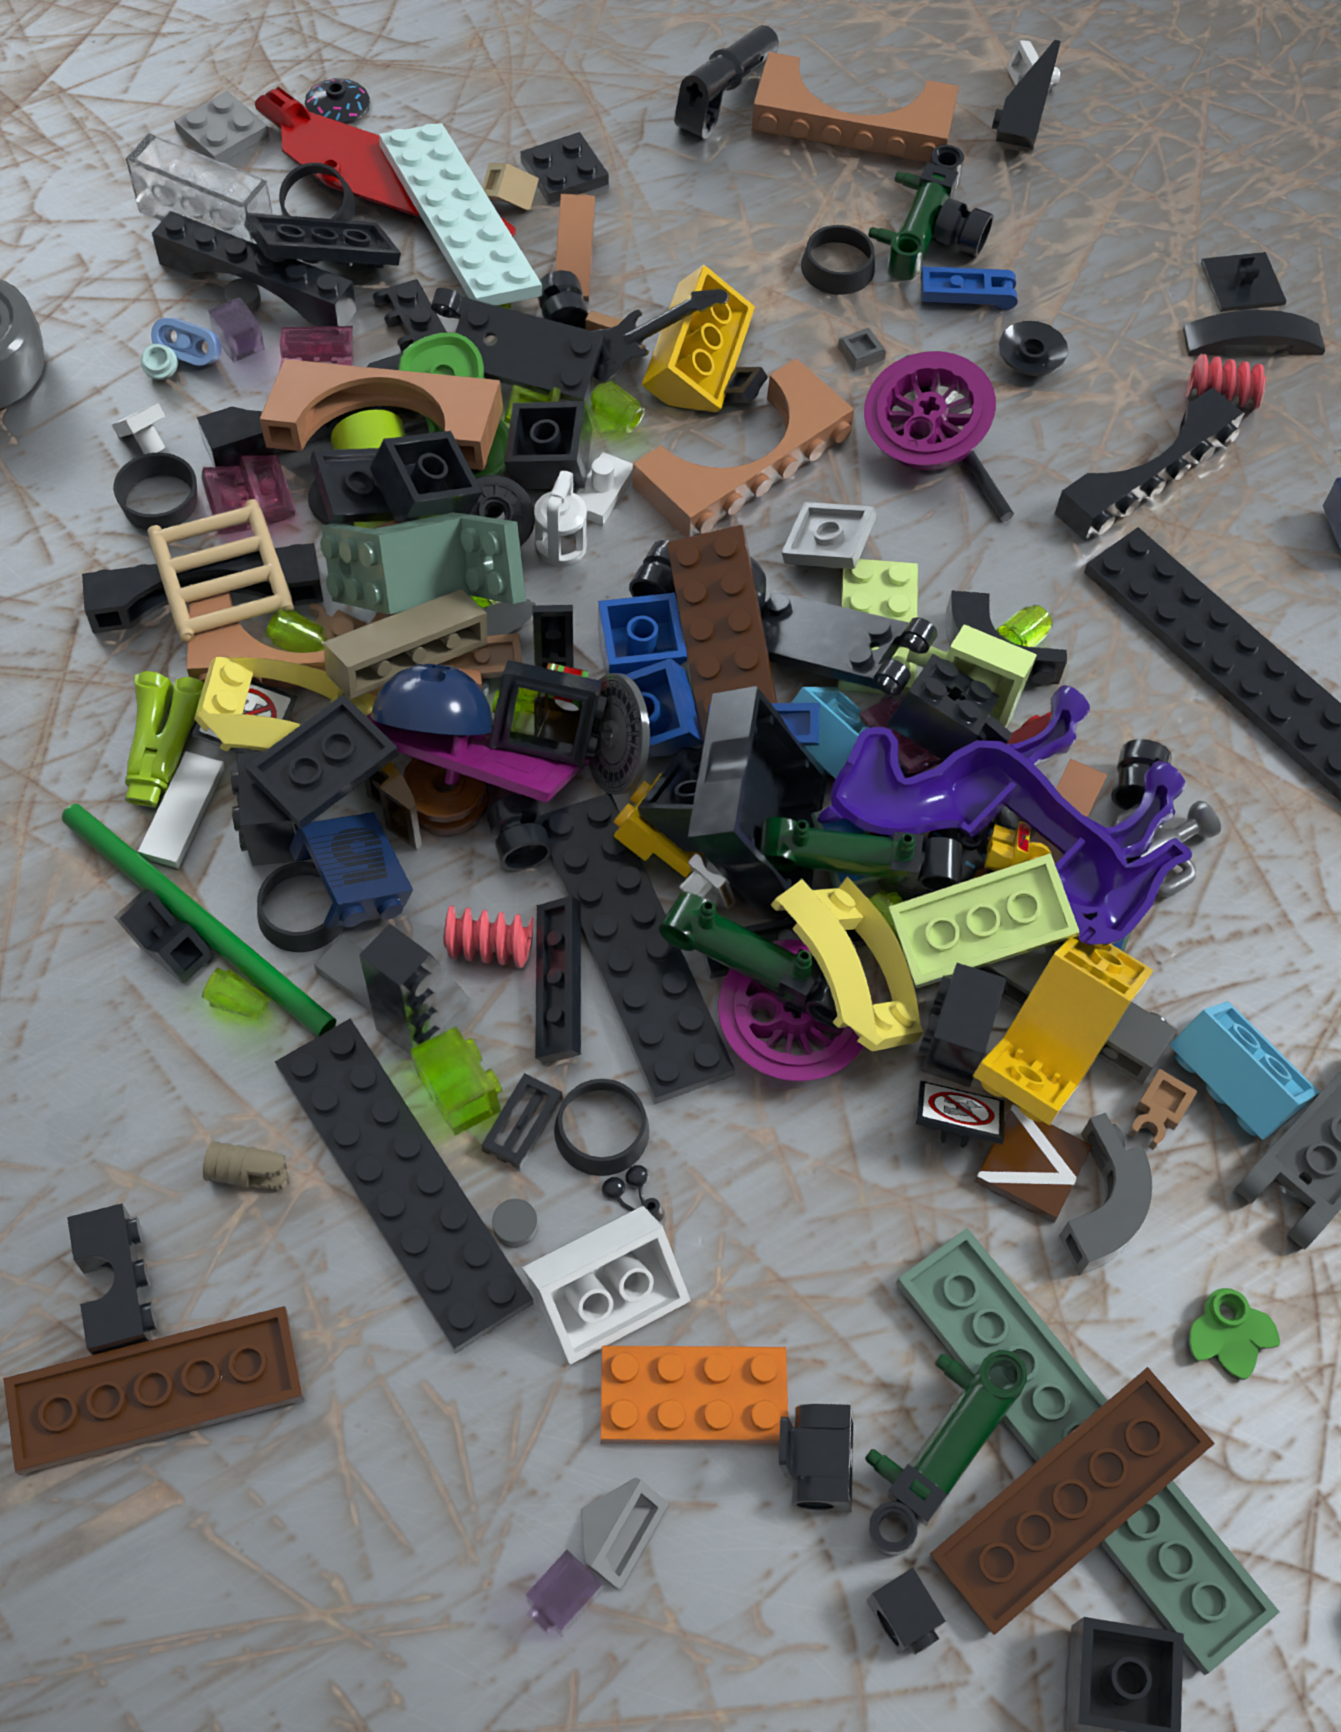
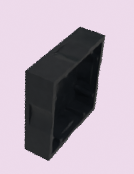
M758 686L712 694L688 839L763 919L788 917L791 915L786 910L776 911L771 904L778 896L802 879L812 889L814 870L796 868L792 871L777 872L758 850L761 823L767 818L782 817L796 822L805 820L808 822L809 828H815L811 814L823 809L827 773L804 744L793 736L784 719Z

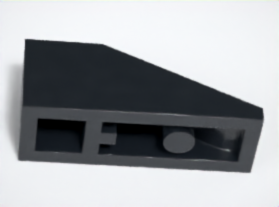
M1054 40L1005 98L1003 109L996 108L992 129L997 130L996 141L1034 149L1061 41Z
M532 605L535 666L547 668L548 663H556L574 668L573 605Z

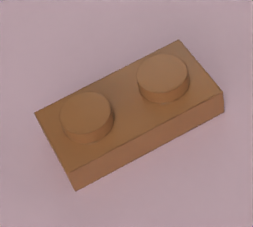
M519 633L487 636V645L447 660L443 664L444 666L480 670L481 679L502 677L507 660L522 663Z

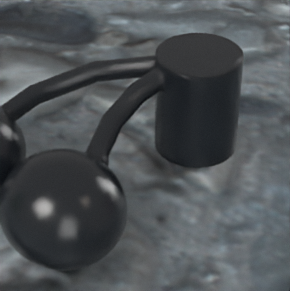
M634 1165L626 1172V1182L631 1187L638 1188L642 1205L660 1222L665 1215L661 1204L656 1198L645 1200L643 1196V1185L649 1179V1172L642 1165ZM618 1177L608 1178L602 1185L603 1195L607 1199H617L621 1206L631 1212L635 1210L621 1199L625 1192L624 1181Z

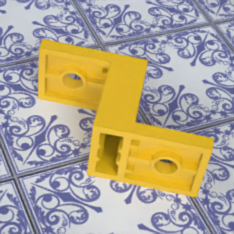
M1078 936L1068 939L1054 953L1005 1036L982 1060L973 1077L981 1081L982 1087L990 1094L997 1097H1006L1018 1105L1020 1111L1029 1119L1036 1122L1043 1121L1050 1126L1078 1088L1125 1011L1146 984L1154 970L1112 944L1088 946L1081 942Z

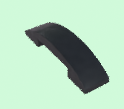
M1233 311L1198 319L1185 324L1183 327L1188 356H1199L1200 354L1222 355L1226 346L1287 345L1289 355H1323L1325 352L1318 323L1306 317L1283 311Z

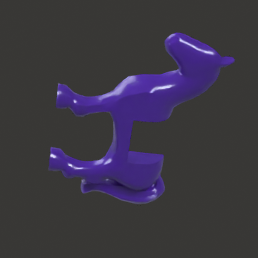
M1067 685L1059 687L1051 697V717L1046 728L1038 735L1019 743L1007 745L1001 741L976 740L953 752L935 769L922 772L910 778L904 777L898 764V740L893 732L885 727L866 728L858 735L845 765L833 784L831 791L832 805L824 809L817 818L821 824L848 819L865 831L893 836L894 831L920 834L938 829L957 828L967 836L973 837L1006 806L1064 854L1055 866L1080 932L1078 938L1088 946H1105L1125 938L1153 906L1159 887L1169 870L1178 864L1188 861L1192 857L1191 850L1177 838H1174L1130 864H1127L1126 861L1136 859L1145 854L1152 844L1157 828L1173 818L1176 812L1173 801L1186 789V781L1181 773L1171 764L1159 760L1151 765L1144 774L1145 793L1140 806L1128 819L1114 827H1104L1082 815L1060 795L1047 777L1036 767L1053 756L1067 753L1075 743L1077 737L1076 726L1091 713L1090 704L1084 695L1074 687Z

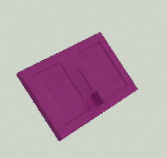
M371 713L366 716L397 746L399 753L446 768L445 783L449 785H454L460 780L461 774L547 803L582 770L579 768V765L503 748H488L491 732L482 735L427 733L379 723L371 718ZM586 757L584 767L589 764V757Z

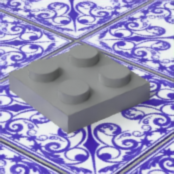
M228 91L174 120L176 131L215 166L222 164L269 137L268 126Z
M804 502L782 551L784 564L855 569L876 520L874 506Z

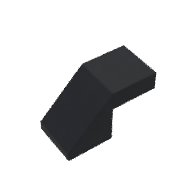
M144 889L114 916L136 944L181 983L189 980L215 955L189 924L176 921L151 890Z

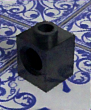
M911 1568L876 1590L866 1600L898 1654L910 1647L916 1655L940 1639L935 1630L942 1626L946 1620L914 1568Z

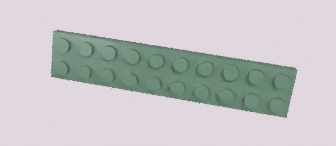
M968 1228L897 1279L896 1285L956 1361L973 1374L979 1369L984 1358L998 1350L1011 1351L1023 1360L1027 1369V1381L1021 1395L1004 1416L1003 1421L1036 1462L1108 1401ZM998 1366L989 1372L991 1382L1000 1389H1007L1015 1384L1013 1373L1005 1367ZM1171 1481L1100 1543L1168 1631L1184 1633L1183 1650L1203 1675L1215 1669L1280 1613L1174 1481Z

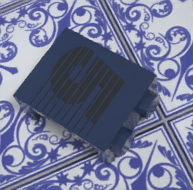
M375 812L314 821L301 830L297 829L289 850L295 862L312 859L333 902L324 920L327 929L338 926L353 927L363 921L379 918L389 920L402 913L413 892V888Z

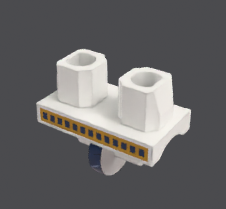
M696 853L688 861L693 873L679 886L681 891L691 892L706 901H712L715 907L720 903L728 910L735 902L730 889L732 885L709 860L706 867L703 859Z

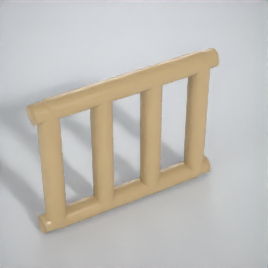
M248 500L243 508L161 529L160 526L154 525L148 528L150 544L181 641L189 642L194 639V634L267 613L280 610L282 614H289L294 610L278 556L257 500ZM250 522L254 534L252 537L171 558L167 546L169 543ZM260 552L263 566L180 588L176 573L249 553ZM270 581L274 593L273 596L194 618L189 617L185 603Z

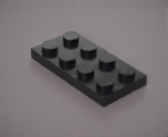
M246 213L245 228L265 257L270 260L285 262L287 259H299L309 264L330 261L342 266H352L353 263H361L374 268H384L386 265L399 266L401 252L377 222Z

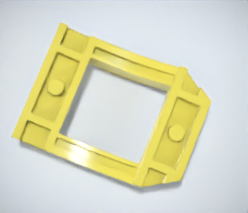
M215 657L210 662L194 720L205 732L210 728L222 741L220 749L228 752L233 747L264 752L302 724L278 718L242 714L252 677L268 678L295 684L330 698V703L343 694L348 699L349 697L327 676L325 671L313 667L274 659ZM368 692L349 700L367 716L372 712L376 696Z
M848 876L838 888L812 890L802 879L773 901L771 906L776 911L786 910L797 922L793 930L808 947L824 973L838 1015L833 1023L838 1028L850 1026L860 1037L857 1042L871 1051L912 1044L920 1039L924 1031L920 1025L915 988L905 955L883 915ZM855 929L872 951L887 981L892 1002L872 1005L862 964L845 930Z

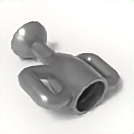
M1200 800L1196 801L1189 809L1188 821L1174 829L1164 828L1163 825H1160L1155 831L1148 851L1136 859L1126 860L1127 864L1146 856L1174 838L1184 842L1196 834L1207 838L1219 835L1221 831L1219 817L1209 804ZM1140 804L1118 815L1113 821L1112 827L1128 819ZM1190 859L1178 864L1183 869L1182 872L1161 883L1157 893L1159 896H1174L1193 884L1197 877L1195 865Z

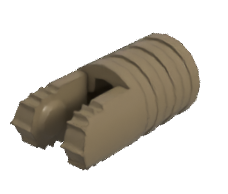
M211 1141L207 1148L203 1164V1178L205 1181H217L218 1183H229L230 1185H241L242 1187L283 1190L289 1184L285 1155H282V1153L278 1154L277 1152L273 1153L272 1151L261 1150L255 1147L232 1145L217 1141Z

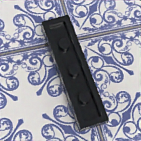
M572 895L537 905L535 1059L544 1064L581 1055V902Z

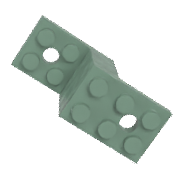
M453 512L376 529L339 523L321 525L322 538L320 546L326 558L328 570L326 586L333 602L385 614H395L460 589L468 596L510 604L526 601L516 521Z

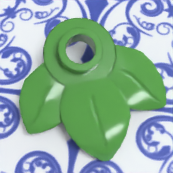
M1230 1288L1217 1289L1208 1296L1204 1305L1205 1314L1193 1322L1189 1332V1346L1196 1361H1204L1216 1356L1218 1362L1228 1373L1241 1380L1248 1379L1253 1373L1257 1362L1258 1348L1270 1349L1280 1345L1279 1333L1273 1320L1266 1313L1250 1308L1245 1296ZM1220 1306L1229 1307L1233 1313V1319L1223 1317L1219 1310Z

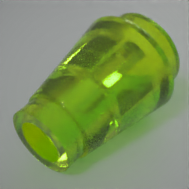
M216 968L207 981L202 993V998L210 1002V1007L253 1018L257 1021L263 1016L270 1001L269 997L263 995L261 991L231 969L224 971Z

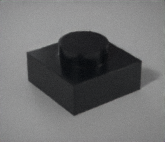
M736 367L723 392L726 395L724 402L751 403L757 397L760 388L768 378L763 368Z

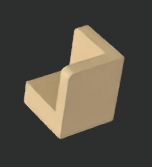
M489 163L482 189L490 201H505L522 210H530L539 178L508 163Z

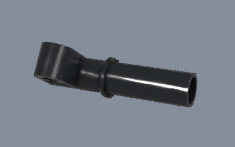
M758 26L726 49L722 48L714 51L710 55L709 61L687 75L680 84L674 117L675 125L701 138H708L718 121L723 92L737 88L742 83L743 77L766 61L768 52L777 53L779 39L775 31L769 26Z

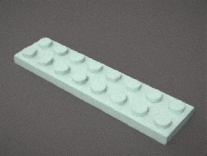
M431 123L422 127L405 130L396 129L392 132L379 134L380 148L469 299L496 306L542 296L540 280L442 123Z

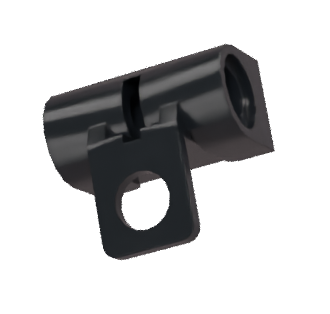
M803 1404L795 1408V1427L792 1426L789 1417H781L779 1466L784 1476L792 1479V1506L814 1511L852 1512L854 1413L851 1405Z

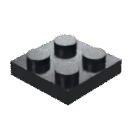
M580 132L520 151L521 163L529 174L539 178L537 187L548 204L560 201L561 194L579 195L609 184V173Z

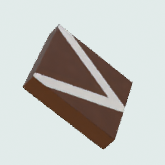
M1013 1105L1004 1122L1003 1145L993 1144L975 1182L1055 1223L1092 1145L1052 1124L1049 1126L1043 1121L1036 1122L1029 1119L1020 1111L1019 1107Z

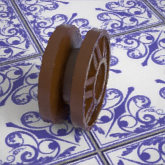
M413 758L405 768L403 778L407 782L416 803L419 828L431 834L450 836L463 833L478 824L488 808L490 798L487 787L488 783L461 774L459 781L454 785H449L445 783L446 768ZM446 788L452 789L448 792H439L442 789Z

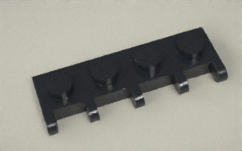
M418 279L379 290L373 294V300L377 306L389 304L392 312L387 313L384 317L387 326L395 327L401 325L406 335L397 341L401 351L404 352L409 345L419 340L422 336L447 332L438 315L431 309V302Z

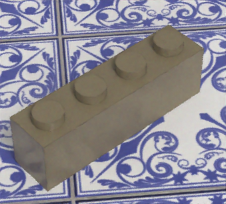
M460 589L323 642L326 674L349 699H353L383 687L393 675L406 668L421 663L438 665L487 645V612Z

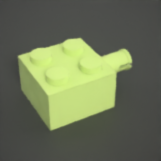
M963 625L948 652L933 646L924 654H918L909 650L906 659L908 663L924 667L931 655L935 654L941 659L952 662L958 670L975 681L986 684L992 692L1000 696L990 715L1005 728H1007L1013 717L1037 654L967 625Z

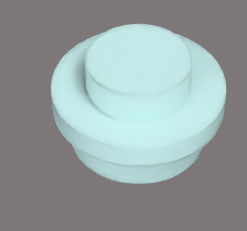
M153 344L144 350L141 366L148 377L155 380H164L174 374L178 366V359L174 351L168 346Z

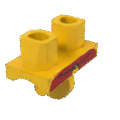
M1019 821L1015 831L995 824L987 843L986 851L988 853L984 867L999 871L1050 854L1051 851L1042 843H1029L1031 827L1025 822Z

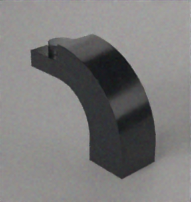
M951 590L945 622L946 635L950 646L963 625H967L1037 654L1027 682H1035L1041 685L1060 683L1067 664V650L1028 647L1010 642L997 632L991 622L990 593Z

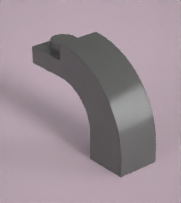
M1106 1112L1090 1118L1081 1132L1084 1141L1092 1145L1090 1153L1105 1182L1106 1195L1104 1205L1091 1213L1068 1221L1059 1235L1079 1276L1107 1264L1123 1251L1144 1222L1152 1198L1151 1169L1143 1146L1140 1145L1126 1151L1125 1139L1120 1128L1116 1124L1111 1123Z

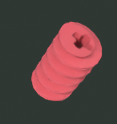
M1200 354L1194 362L1189 375L1186 397L1188 398L1193 388L1197 389V396L1199 397L1213 387L1220 394H1225V398L1230 402L1233 401L1235 396H1239V404L1243 408L1249 398L1253 399L1254 410H1258L1266 384L1264 367L1262 364H1256L1250 372L1249 362L1242 361L1236 369V363L1233 359H1228L1222 367L1220 357L1214 356L1208 364L1207 356Z
M450 905L445 919L443 945L447 948L450 959H457L463 950L465 959L472 962L480 951L483 963H491L495 954H497L498 963L501 966H505L513 955L515 966L522 968L527 962L531 951L534 918L532 916L528 926L523 927L521 915L516 914L511 925H507L504 912H499L494 923L489 922L488 911L483 909L476 921L473 920L471 908L466 907L460 919L456 917L455 907Z

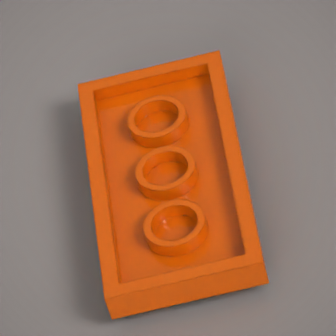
M602 1346L600 1444L779 1445L781 1417H788L786 1347Z

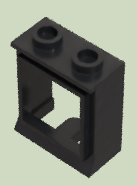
M507 660L502 674L488 748H503L579 765V768L583 769L586 755L593 757L595 755L599 733L592 732L594 719H603L607 696L600 695L602 681ZM519 687L583 702L574 745L511 731Z

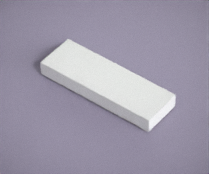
M185 752L138 850V853L143 858L173 868H180L225 771L223 761Z

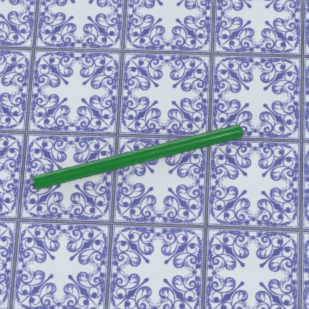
M75 803L64 809L62 821L65 825L142 890H151L174 917L180 922L189 924L206 944L318 1037L335 1027L337 1023L335 1017L84 807Z

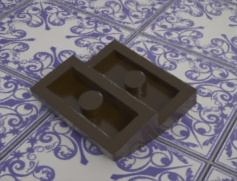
M389 762L364 781L367 796L383 807L386 829L417 851L422 846L416 803L400 771L392 762Z

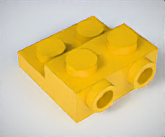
M660 773L651 784L643 781L631 795L629 800L635 805L633 807L627 803L613 822L619 828L613 836L644 861L652 853H655L686 878L692 872L688 861L696 853L700 857L703 854L701 852L683 851L639 815L638 812L639 804L661 777L662 773Z

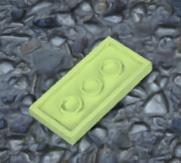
M859 559L855 569L842 568L841 607L908 623L912 618L917 617L918 563ZM899 646L892 659L904 664L911 673V678L902 691L906 694L916 679L917 665L906 662L909 649ZM838 679L839 690L886 694L878 689Z
M1051 853L889 906L916 989L941 981L943 975L951 977L956 963L978 969L1079 936L1080 933Z

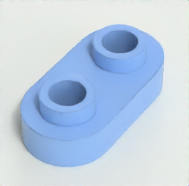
M161 318L152 327V343L168 346L174 351L177 359L198 366H208L214 364L220 357L221 342L218 336L211 330L177 318ZM173 330L177 334V339L175 342H173L171 339V333ZM205 341L208 344L206 354L202 350V345Z

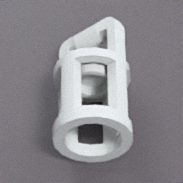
M561 471L553 490L541 496L536 502L534 509L535 548L538 556L544 562L553 566L564 567L575 564L582 559L587 548V508L585 502L577 494L573 493V473ZM573 534L576 537V550L569 554L561 555V536ZM547 536L548 550L544 547L543 541Z

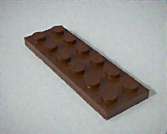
M743 525L667 542L698 718L704 740L712 694L758 686L770 703H777L748 543Z
M285 1306L3 1378L14 1469L18 1475L305 1400L288 1311Z
M1147 1367L933 1550L930 1555L993 1635H995L1215 1443Z

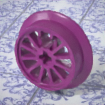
M942 351L912 354L888 366L871 385L864 404L866 428L875 444L883 452L900 463L920 470L942 469L964 459L984 439L993 423L996 412L994 388L984 371L967 358ZM932 386L931 392L922 393L920 388ZM940 386L949 388L943 396L938 393ZM913 392L916 399L912 402L904 397V395ZM957 394H962L964 396V398L952 402V400L957 396ZM894 406H898L905 411H892ZM972 408L971 414L960 413ZM891 424H902L895 428L891 426ZM956 426H963V429L961 430ZM943 433L949 435L952 438L946 439ZM916 434L917 437L926 436V438L922 440L913 439L912 436Z
M799 939L773 941L775 944L797 954L800 948L810 952L805 943ZM733 969L729 970L723 981L718 1000V1014L722 1031L736 1054L748 1065L763 1074L788 1081H809L824 1078L848 1065L864 1047L857 1042L860 1037L850 1026L842 1028L825 1026L813 1019L806 1009L802 1014L776 1000L777 995L771 994L758 982ZM760 1009L767 1010L772 1020L769 1022H759L753 1018V1015ZM789 1011H795L799 1019H794ZM818 1030L837 1033L840 1035L836 1036L834 1040L831 1041ZM758 1038H761V1039L769 1038V1039H768L766 1042H764L763 1040H759ZM782 1038L786 1039L784 1053L773 1050L774 1046ZM807 1038L823 1050L812 1052ZM794 1040L798 1042L803 1055L791 1054L792 1042Z

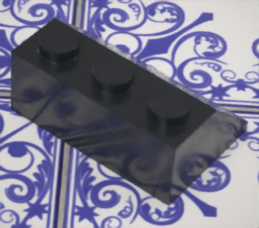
M682 748L638 806L639 815L686 852H701L688 839V832L703 748Z

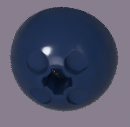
M421 663L399 671L381 688L371 712V718L374 721L413 731L448 735H482L492 732V713L484 692L469 675L451 666Z

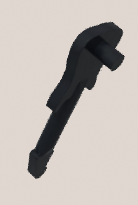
M722 289L691 292L690 299L636 327V322L642 316V311L639 309L628 314L617 326L610 329L593 331L604 334L603 346L593 377L602 382L611 380L622 370L627 362L649 354L646 348L641 349L639 347V342L696 311L702 313L717 304H726L729 300V295Z

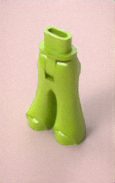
M144 671L136 674L134 680L137 716L127 761L125 784L128 786L125 801L133 805L156 807L160 794L166 793L168 785L176 773L184 744L196 722L194 718L204 682L192 677H181L175 680V686H173L170 679L162 674ZM170 705H171L169 717H168L167 723H166V725H165V727H164V729H163V726H164V723H165V720H166V717H167V713H168L169 707H170Z

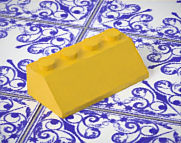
M702 265L678 283L669 309L690 299L691 292L722 289L729 295L728 302L724 305L717 304L702 313L696 311L661 330L642 386L668 406L718 412L722 408L726 396L723 392L735 369L755 306L705 265Z

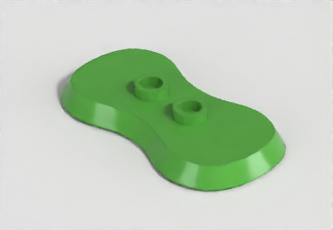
M437 333L421 338L409 345L399 360L398 370L484 379L483 360L478 348L467 337L458 333ZM425 416L429 433L443 432L436 423ZM501 418L488 455L487 467L482 472L474 475L475 478L484 475H500L506 470L504 458L509 428Z

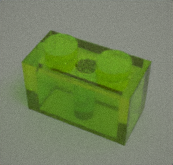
M456 1026L410 1049L418 1077L455 1136L501 1112L497 1094L503 1090L497 1076L491 1068L484 1071L479 1063L483 1059L476 1043L472 1038L465 1040Z

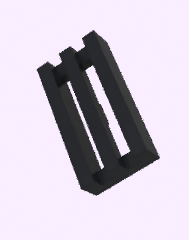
M524 1073L481 1144L482 1151L488 1155L492 1153L497 1156L498 1160L504 1163L508 1161L512 1163L514 1168L521 1170L563 1099L562 1091ZM529 1088L535 1090L504 1145L497 1144ZM544 1096L549 1097L517 1153L513 1152V1148Z

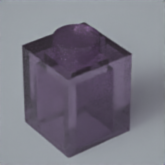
M240 297L208 310L212 330L218 336L222 348L233 363L265 349L260 323Z
M566 1550L526 1593V1601L531 1606L526 1614L545 1634L548 1635L554 1629L563 1637L602 1593L603 1584Z

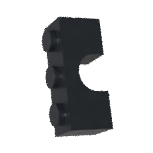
M123 1203L67 1217L73 1260L83 1274L97 1270H110L114 1272L113 1285L103 1297L80 1304L87 1350L91 1355L152 1340L150 1331L157 1330V1319L152 1302L145 1303L143 1287L150 1286V1277L145 1259L138 1260L136 1244L143 1243L138 1217H131Z

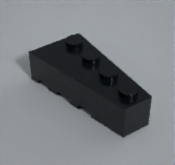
M390 923L359 954L376 1030L414 1059L423 1049L429 1050L437 1043L441 1037L442 1028L470 999L431 953Z

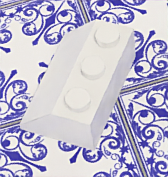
M644 1206L522 1267L537 1305L569 1365L691 1301L663 1226Z

